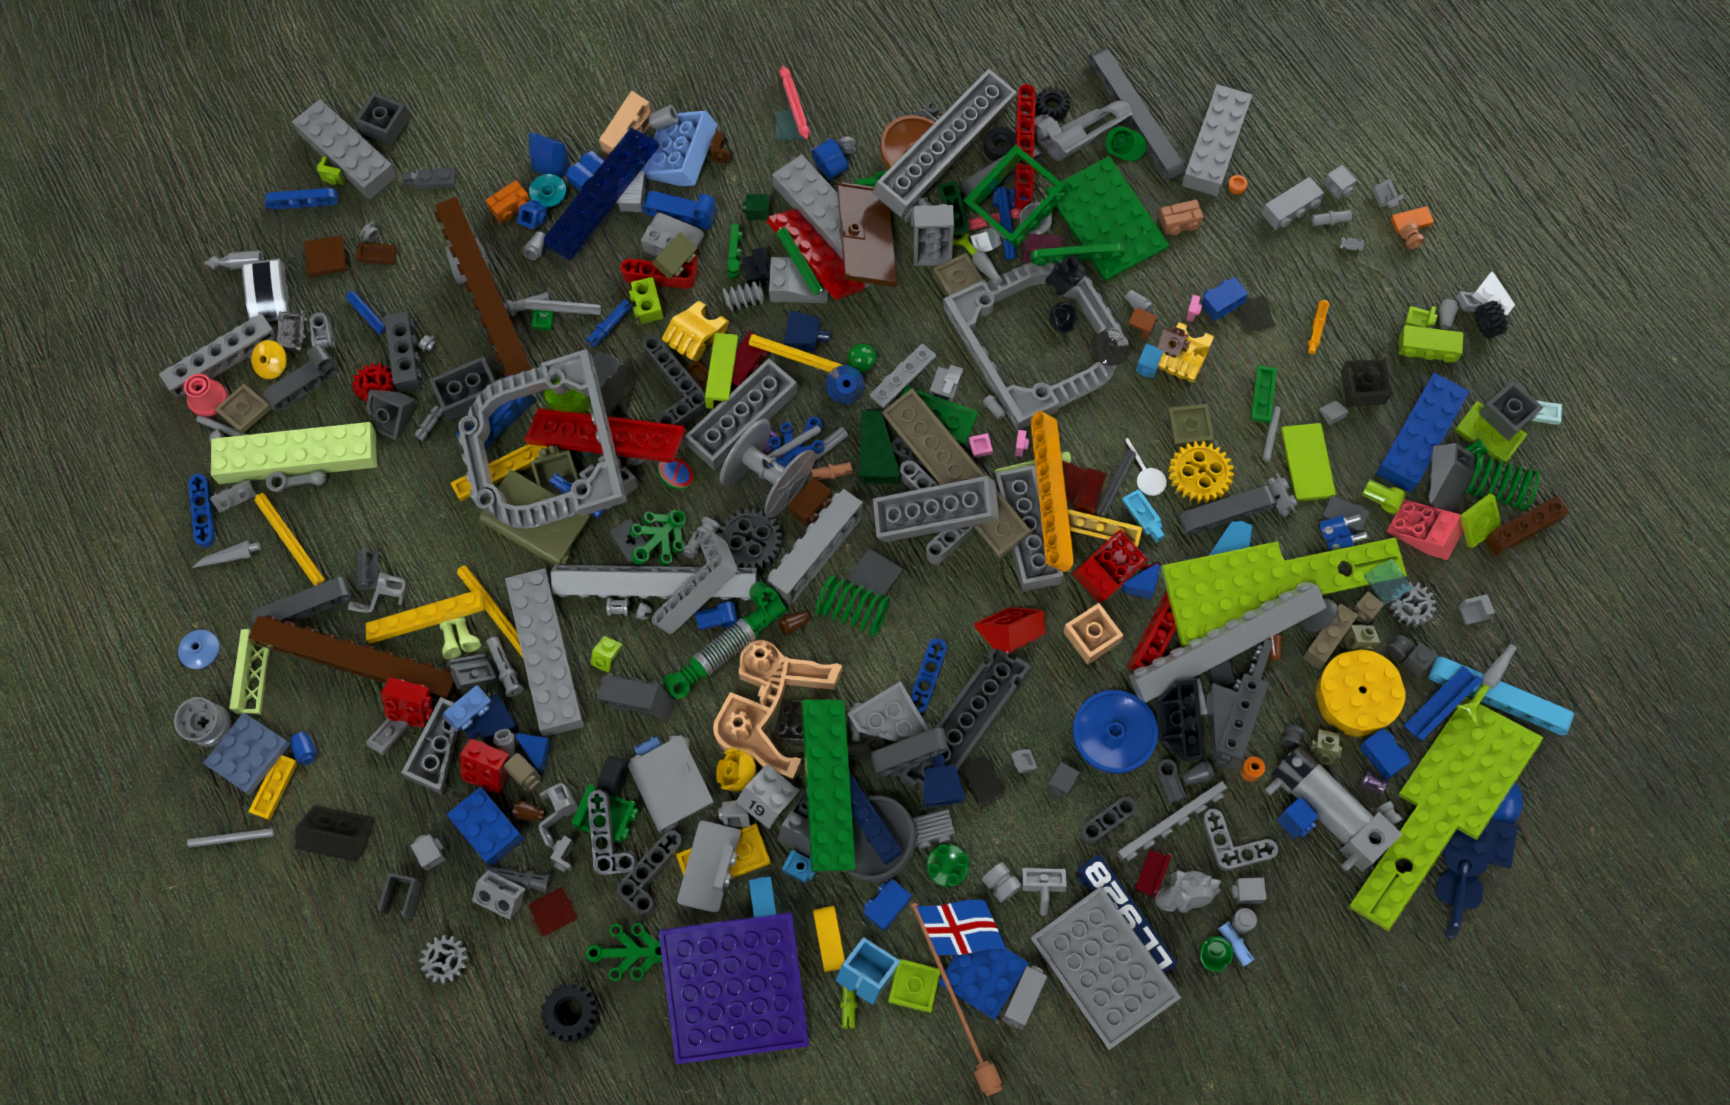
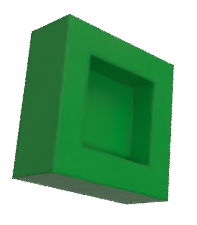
M534 310L532 329L552 331L554 312Z

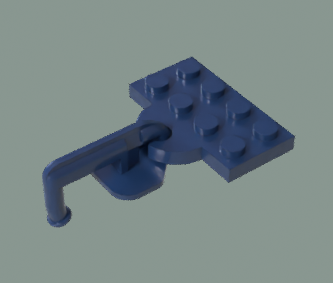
M1490 820L1478 840L1457 829L1442 851L1444 863L1449 872L1439 877L1436 894L1441 902L1453 905L1450 926L1445 929V934L1448 938L1454 939L1458 936L1463 909H1475L1481 904L1483 886L1476 877H1479L1486 870L1488 864L1511 869L1518 830L1517 825Z

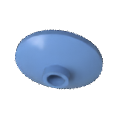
M195 630L187 634L180 642L178 656L186 667L203 669L216 660L220 651V644L213 633L207 630ZM199 644V648L193 650L194 647Z

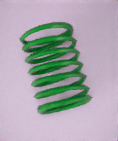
M1477 453L1475 455L1474 475L1464 494L1467 495L1471 492L1472 497L1480 494L1481 499L1489 493L1493 495L1502 472L1503 460H1499L1496 464L1490 490L1484 496V487L1490 476L1494 459L1490 457L1487 460L1480 487L1474 493V485L1484 461L1483 454ZM1510 462L1504 471L1496 502L1499 500L1503 506L1509 503L1511 508L1519 506L1520 511H1526L1531 506L1536 495L1540 474L1538 470L1527 469L1520 486L1518 500L1513 504L1512 498L1523 472L1522 465L1518 466L1511 481L1509 496L1503 502V493L1513 470V464ZM1536 474L1535 483L1531 496L1529 498V501L1525 505L1526 495L1529 486L1531 484L1533 477Z
M830 575L820 592L815 608L816 616L821 615L822 612L823 619L828 616L836 592L843 583L842 594L834 609L832 622L837 620L844 598L852 587L851 598L842 616L841 625H845L853 602L861 591L860 602L851 620L850 629L855 627L862 606L870 594L868 609L861 622L859 632L864 631L871 610L879 598L877 613L868 632L869 637L876 636L887 613L890 602L889 596L883 599L882 593H879L874 597L872 589L865 593L864 586L856 589L854 582L847 585L845 579H841L838 582L836 575ZM828 586H829V589H828L827 595H826V597H825V600H824V602H823V604H822V606H821V608H820L821 601H822V599H823L824 593H825L826 589H827Z

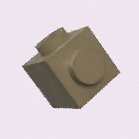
M1367 591L1352 611L1358 614L1356 620L1364 625H1368L1384 606V603Z

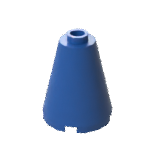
M838 366L830 371L826 378V391L829 397L837 403H853L860 398L864 391L863 376L852 366ZM844 380H848L850 382V386L848 388H845L842 383Z

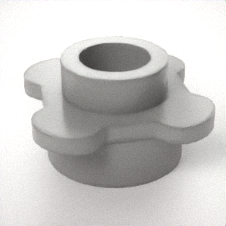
M842 137L837 141V145H839L843 154H854L856 152L854 148L855 140L851 137Z
M371 222L369 225L364 226L360 235L364 238L363 241L373 242L378 238L380 232L375 227V223Z

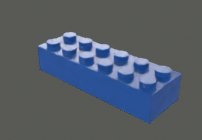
M1433 373L1377 470L1376 475L1412 493L1431 462L1433 446L1441 444L1470 391Z

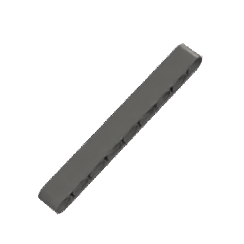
M1104 48L1088 56L1090 66L1114 102L1125 101L1130 104L1133 114L1127 117L1126 121L1133 131L1141 134L1146 140V151L1164 179L1168 182L1184 175L1186 169L1183 161L1110 51Z

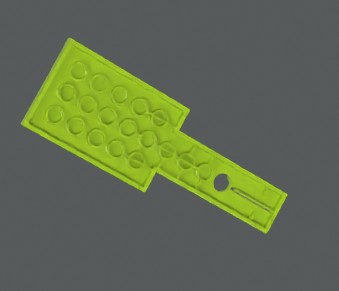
M1396 537L1283 561L1277 541L1161 566L1181 647L1189 645V642L1193 639H1201L1207 636V633L1213 629L1224 627L1225 623L1230 620H1237L1243 617V614L1247 611L1260 608L1264 602L1274 601L1279 598L1280 594L1297 589V586L1303 582L1318 585L1321 594L1326 595L1407 577ZM1342 561L1349 563L1352 572L1348 577L1338 572V565Z
M1465 697L1460 704L1468 703L1471 699ZM1481 704L1477 707L1478 723H1473L1466 711L1457 708L1400 791L1399 797L1417 807L1400 830L1402 835L1388 848L1350 904V909L1389 932L1456 830L1458 829L1478 840L1542 743V736ZM1400 859H1407L1412 863L1413 869L1410 872L1400 873L1397 871L1395 864Z

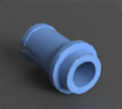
M651 736L650 740L634 746L636 754L643 756L661 746L659 738Z

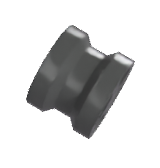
M1397 635L1394 638V642L1389 643L1386 649L1393 658L1402 661L1406 657V653L1411 652L1414 646L1405 636Z
M1285 725V735L1281 738V744L1297 749L1302 745L1301 739L1305 736V730L1294 725Z

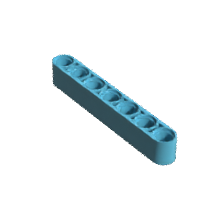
M1436 657L1428 677L1430 680L1444 685L1464 665L1444 657ZM1466 667L1474 676H1479L1482 679L1483 673ZM1502 681L1495 688L1489 689L1481 701L1560 735L1568 734L1574 717L1572 711ZM1480 682L1467 696L1473 698L1482 683Z

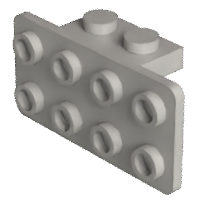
M707 821L699 822L677 902L680 905L711 913L719 912L725 888L729 887L731 882V867L735 866L738 853H735L740 838V831L738 829Z

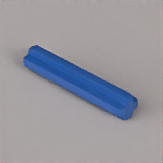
M354 291L346 294L350 304L378 334L386 332L385 324Z

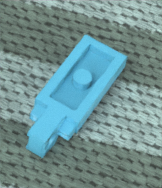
M1140 489L1123 497L1121 502L1138 526L1143 527V533L1147 536L1151 535L1156 543L1163 540L1165 534L1160 529L1162 528L1161 519Z

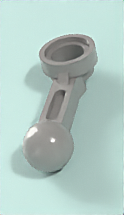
M315 470L307 475L286 477L280 472H272L266 479V485L274 492H281L285 488L288 489L292 486L306 484L320 486L325 483L326 474L321 470ZM277 478H282L281 486L275 488L274 481Z

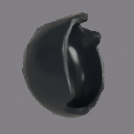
M1065 302L1056 304L1049 313V323L1051 326L1063 333H1069L1074 330L1073 324L1078 320L1074 307Z

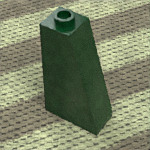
M875 409L861 410L859 484H899V470L881 411Z

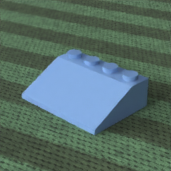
M706 110L677 113V123L659 131L656 130L641 171L645 172L646 179L677 186L696 184L711 139L718 125Z

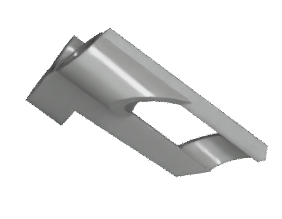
M1115 101L1102 109H1095L1062 127H1059L1057 120L1054 121L1052 117L1040 115L1035 118L1034 139L1042 147L1046 148L1051 158L1061 161L1087 146L1100 133L1131 116L1133 113L1129 103ZM1110 112L1116 116L1113 120L1087 135L1083 130L1110 114Z

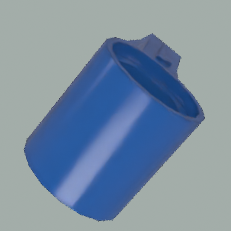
M724 602L717 605L716 608L695 612L699 630L718 626L728 628L732 627V624L735 625V622L738 621L733 602Z

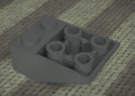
M1457 443L1433 446V453L1431 455L1432 472L1430 473L1431 487L1428 494L1429 503L1438 509L1454 512L1474 475L1475 455Z
M805 788L783 822L777 841L810 857L807 793Z

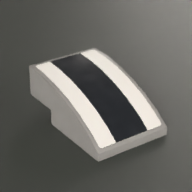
M281 259L242 264L244 294L249 320L261 313L267 322L289 320L288 286L285 283V266Z

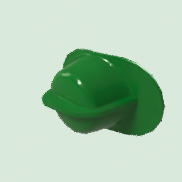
M1119 126L1106 133L1105 145L1110 154L1126 161H1136L1145 153L1146 140L1138 132Z

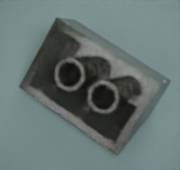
M313 805L295 827V849L357 862L366 850L374 824V817Z

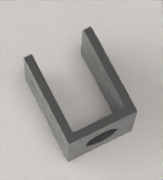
M388 873L377 910L388 915L397 882L410 884L402 916L411 920L422 883L416 878Z

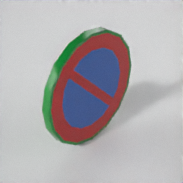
M676 457L674 463L660 461L657 466L659 478L671 488L684 490L689 488L695 480L693 468L682 458Z

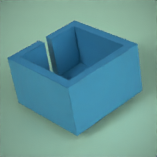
M863 937L843 963L835 981L850 991L857 990L856 995L873 1005L894 976L900 960Z

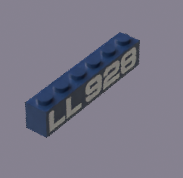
M1098 854L1078 868L1076 878L1083 887L1086 886L1090 894L1102 886L1163 972L1167 973L1178 963L1101 855Z

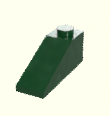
M957 181L939 184L938 189L941 203L953 205V237L969 233L970 228Z

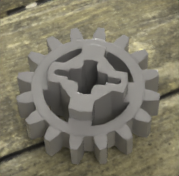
M1411 582L1406 586L1400 585L1399 589H1395L1393 592L1394 596L1389 600L1393 602L1389 609H1395L1392 616L1398 615L1400 617L1398 619L1399 623L1403 620L1406 621L1405 626L1413 623V626L1417 627L1419 622L1424 625L1427 620L1433 617L1432 614L1436 611V608L1432 607L1436 600L1430 599L1433 593L1427 594V587L1421 589L1420 583H1417L1415 587H1413ZM1406 594L1405 599L1400 601L1401 596ZM1425 609L1424 614L1420 615L1421 611Z
M446 935L442 936L441 941L435 937L433 945L427 942L426 945L429 949L421 951L425 958L420 959V962L425 964L421 971H428L425 977L428 979L433 977L434 983H438L441 979V983L445 985L447 984V979L455 982L454 976H463L460 971L461 969L468 968L464 965V961L469 960V957L464 956L468 951L467 948H461L463 942L460 940L456 942V938L453 936L448 940ZM444 946H452L455 949H451L448 951ZM444 955L448 957L445 964L441 963ZM442 969L445 974H438L434 970Z

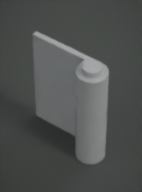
M682 735L643 756L637 755L630 759L628 768L659 834L671 831L678 826V822L714 803Z

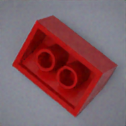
M1007 607L975 622L974 627L993 649L1002 650L1004 653H1011L1016 648L1026 646V643L1036 641L1038 637L1045 634L1044 612L1039 609Z

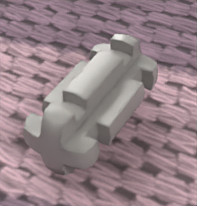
M1343 237L1340 241V248L1346 247L1345 249H1359V251H1362L1364 240L1359 241L1353 238H1347L1346 240Z

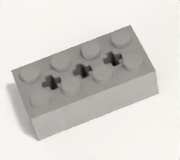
M953 205L914 206V266H936L952 260Z

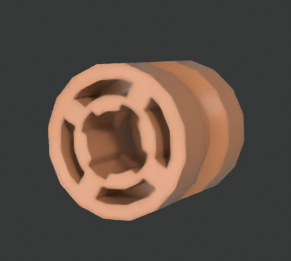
M1416 223L1403 227L1399 232L1401 238L1405 239V245L1409 250L1415 249L1425 242L1423 234L1419 233V227Z

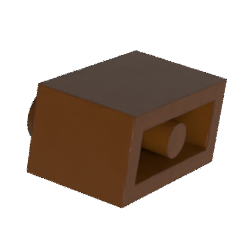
M813 477L788 505V513L808 527L810 523L817 521L818 515L823 508L827 509L829 507L832 491Z

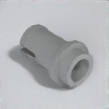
M991 394L983 400L984 407L988 408L996 419L999 420L1005 416L1007 411L996 400L997 397H993Z
M693 532L687 546L683 548V554L691 559L698 555L700 539L703 536L701 533L697 536L698 532Z

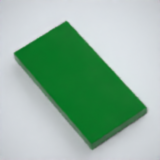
M906 386L901 397L912 388ZM913 389L958 444L965 448L979 411Z

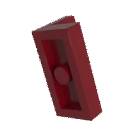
M1149 849L1134 891L1154 899L1159 892L1172 854L1167 853L1165 856Z

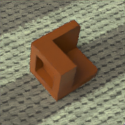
M1135 308L1129 320V325L1142 330L1140 338L1148 340L1155 326L1157 316Z

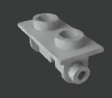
M1277 473L1278 479H1268L1267 485L1270 486L1274 497L1279 495L1281 497L1276 499L1278 512L1283 517L1289 515V511L1292 509L1297 513L1295 506H1298L1294 495H1289L1287 491L1290 486L1286 478H1281Z
M243 479L242 482L233 485L231 489L227 488L218 493L215 492L214 496H211L210 499L220 513L255 497L256 493L252 488L250 480L245 481Z

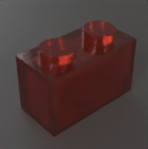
M1087 468L1074 511L1094 515L1107 473Z

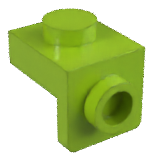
M323 156L321 162L317 165V172L322 181L332 185H344L346 178L342 170L332 167L328 157Z
M1410 306L1404 325L1430 328L1431 325L1434 326L1437 320V314H1435L1436 307L1432 306L1427 311Z
M604 636L592 650L591 665L609 672L612 661L622 649V643Z

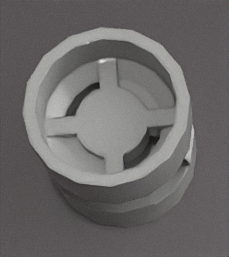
M1003 862L992 868L981 879L989 889H994L993 894L1001 904L1022 887V884L1015 876H1010L1011 871Z

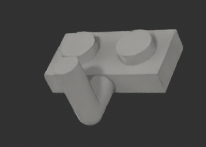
M1022 868V890L1040 891L1039 913L1042 916H1046L1049 909V891L1066 892V869Z

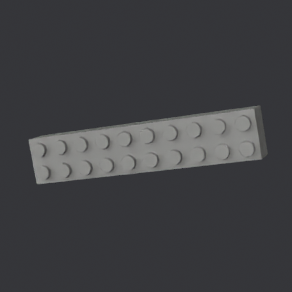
M988 69L877 181L872 194L902 217L1011 104L1017 92Z

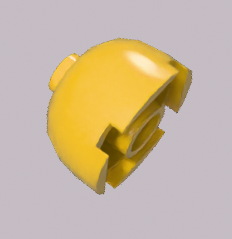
M729 748L723 753L726 754L724 759H720L718 762L716 779L718 783H721L722 789L741 791L756 776L755 761L747 752L736 748Z

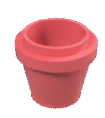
M194 374L184 383L187 404L196 415L205 417L216 415L217 413L214 409L228 397L226 389L220 382L212 380L204 374Z

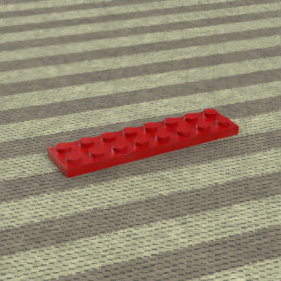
M538 408L525 437V441L529 445L545 447L553 445V447L558 446L560 449L603 454L602 445L596 438L597 425H594L591 414ZM607 417L616 456L674 463L686 432L684 426Z

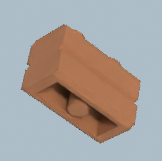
M1192 200L1160 208L1158 218L1164 235H1177L1183 230H1197L1202 225L1203 214L1198 201Z

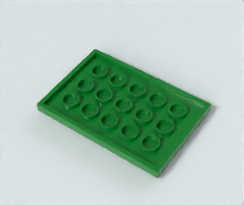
M1110 156L1060 181L1065 185L1068 193L1055 208L1080 246L1116 243L1124 245L1125 254L1120 260L1112 261L1111 259H1105L1099 262L1091 260L1104 282L1169 248V243ZM1053 185L1046 189L1045 193L1047 196L1055 188Z

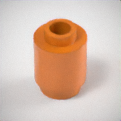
M1249 757L1241 766L1240 774L1244 780L1255 782L1265 772V764L1258 757Z

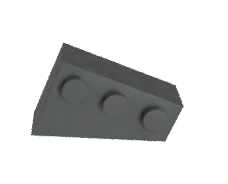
M614 674L613 677L604 676L597 695V699L606 706L629 713L631 711L643 713L642 716L647 718L651 714L657 716L664 723H668L675 700L660 688V684L649 681L648 684L643 683V681L637 678L627 680L617 674Z

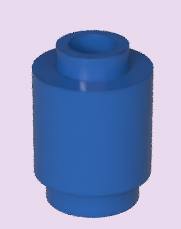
M306 732L293 735L290 739V746L297 763L308 765L314 762L318 754L311 737Z

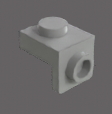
M1390 178L1371 187L1380 208L1385 206L1392 208L1399 204L1400 199L1404 198L1403 194L1397 195Z
M566 836L556 842L553 848L554 853L550 858L555 862L553 866L560 871L565 872L567 869L572 872L574 868L565 862V859L575 844Z

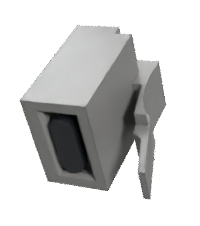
M950 365L949 369L938 367L929 394L953 402L962 380L963 368Z

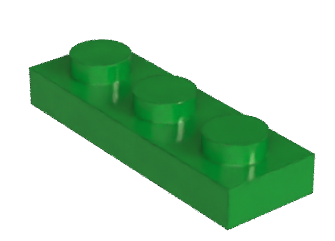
M1257 366L1250 421L1270 424L1277 368Z

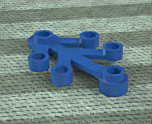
M817 417L809 418L806 423L807 428L803 433L817 425L822 431V421ZM783 423L780 429L784 435L785 444L793 440V428L791 423ZM770 438L769 445L772 451L781 447L780 438ZM816 440L812 445L802 447L805 444L804 442L787 452L783 458L781 456L777 458L776 462L786 468L793 457H796L803 451L812 450L816 454H821L825 450L824 443L821 440Z

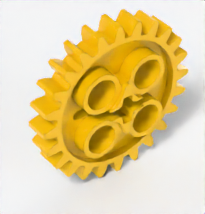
M1195 441L1193 447L1187 443L1185 449L1180 447L1179 453L1175 452L1174 459L1170 461L1171 466H1169L1168 472L1171 474L1168 478L1173 480L1171 486H1178L1176 493L1182 491V498H1185L1187 495L1190 496L1189 502L1193 498H1196L1197 504L1200 503L1201 499H1204V502L1208 504L1209 498L1215 502L1217 496L1222 498L1224 492H1228V486H1231L1233 482L1231 479H1233L1234 473L1231 471L1234 466L1228 465L1231 458L1225 459L1226 452L1220 454V447L1214 450L1213 443L1209 447H1206L1205 441L1202 442L1201 446ZM1198 457L1202 462H1198L1194 458ZM1215 468L1219 471V473H1214L1211 471V469ZM1183 472H1188L1191 476H1185ZM1199 483H1205L1208 487L1204 488Z

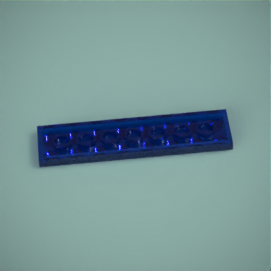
M630 127L546 234L543 246L571 261L659 148L660 144L658 141Z

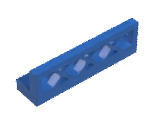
M1461 666L1403 726L1417 740H1424L1482 679L1479 676H1474L1466 667Z

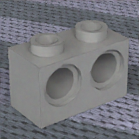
M488 870L477 881L472 901L510 920L520 909L526 888Z

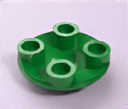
M941 844L934 848L927 858V873L931 880L939 886H957L964 881L969 872V858L958 846Z

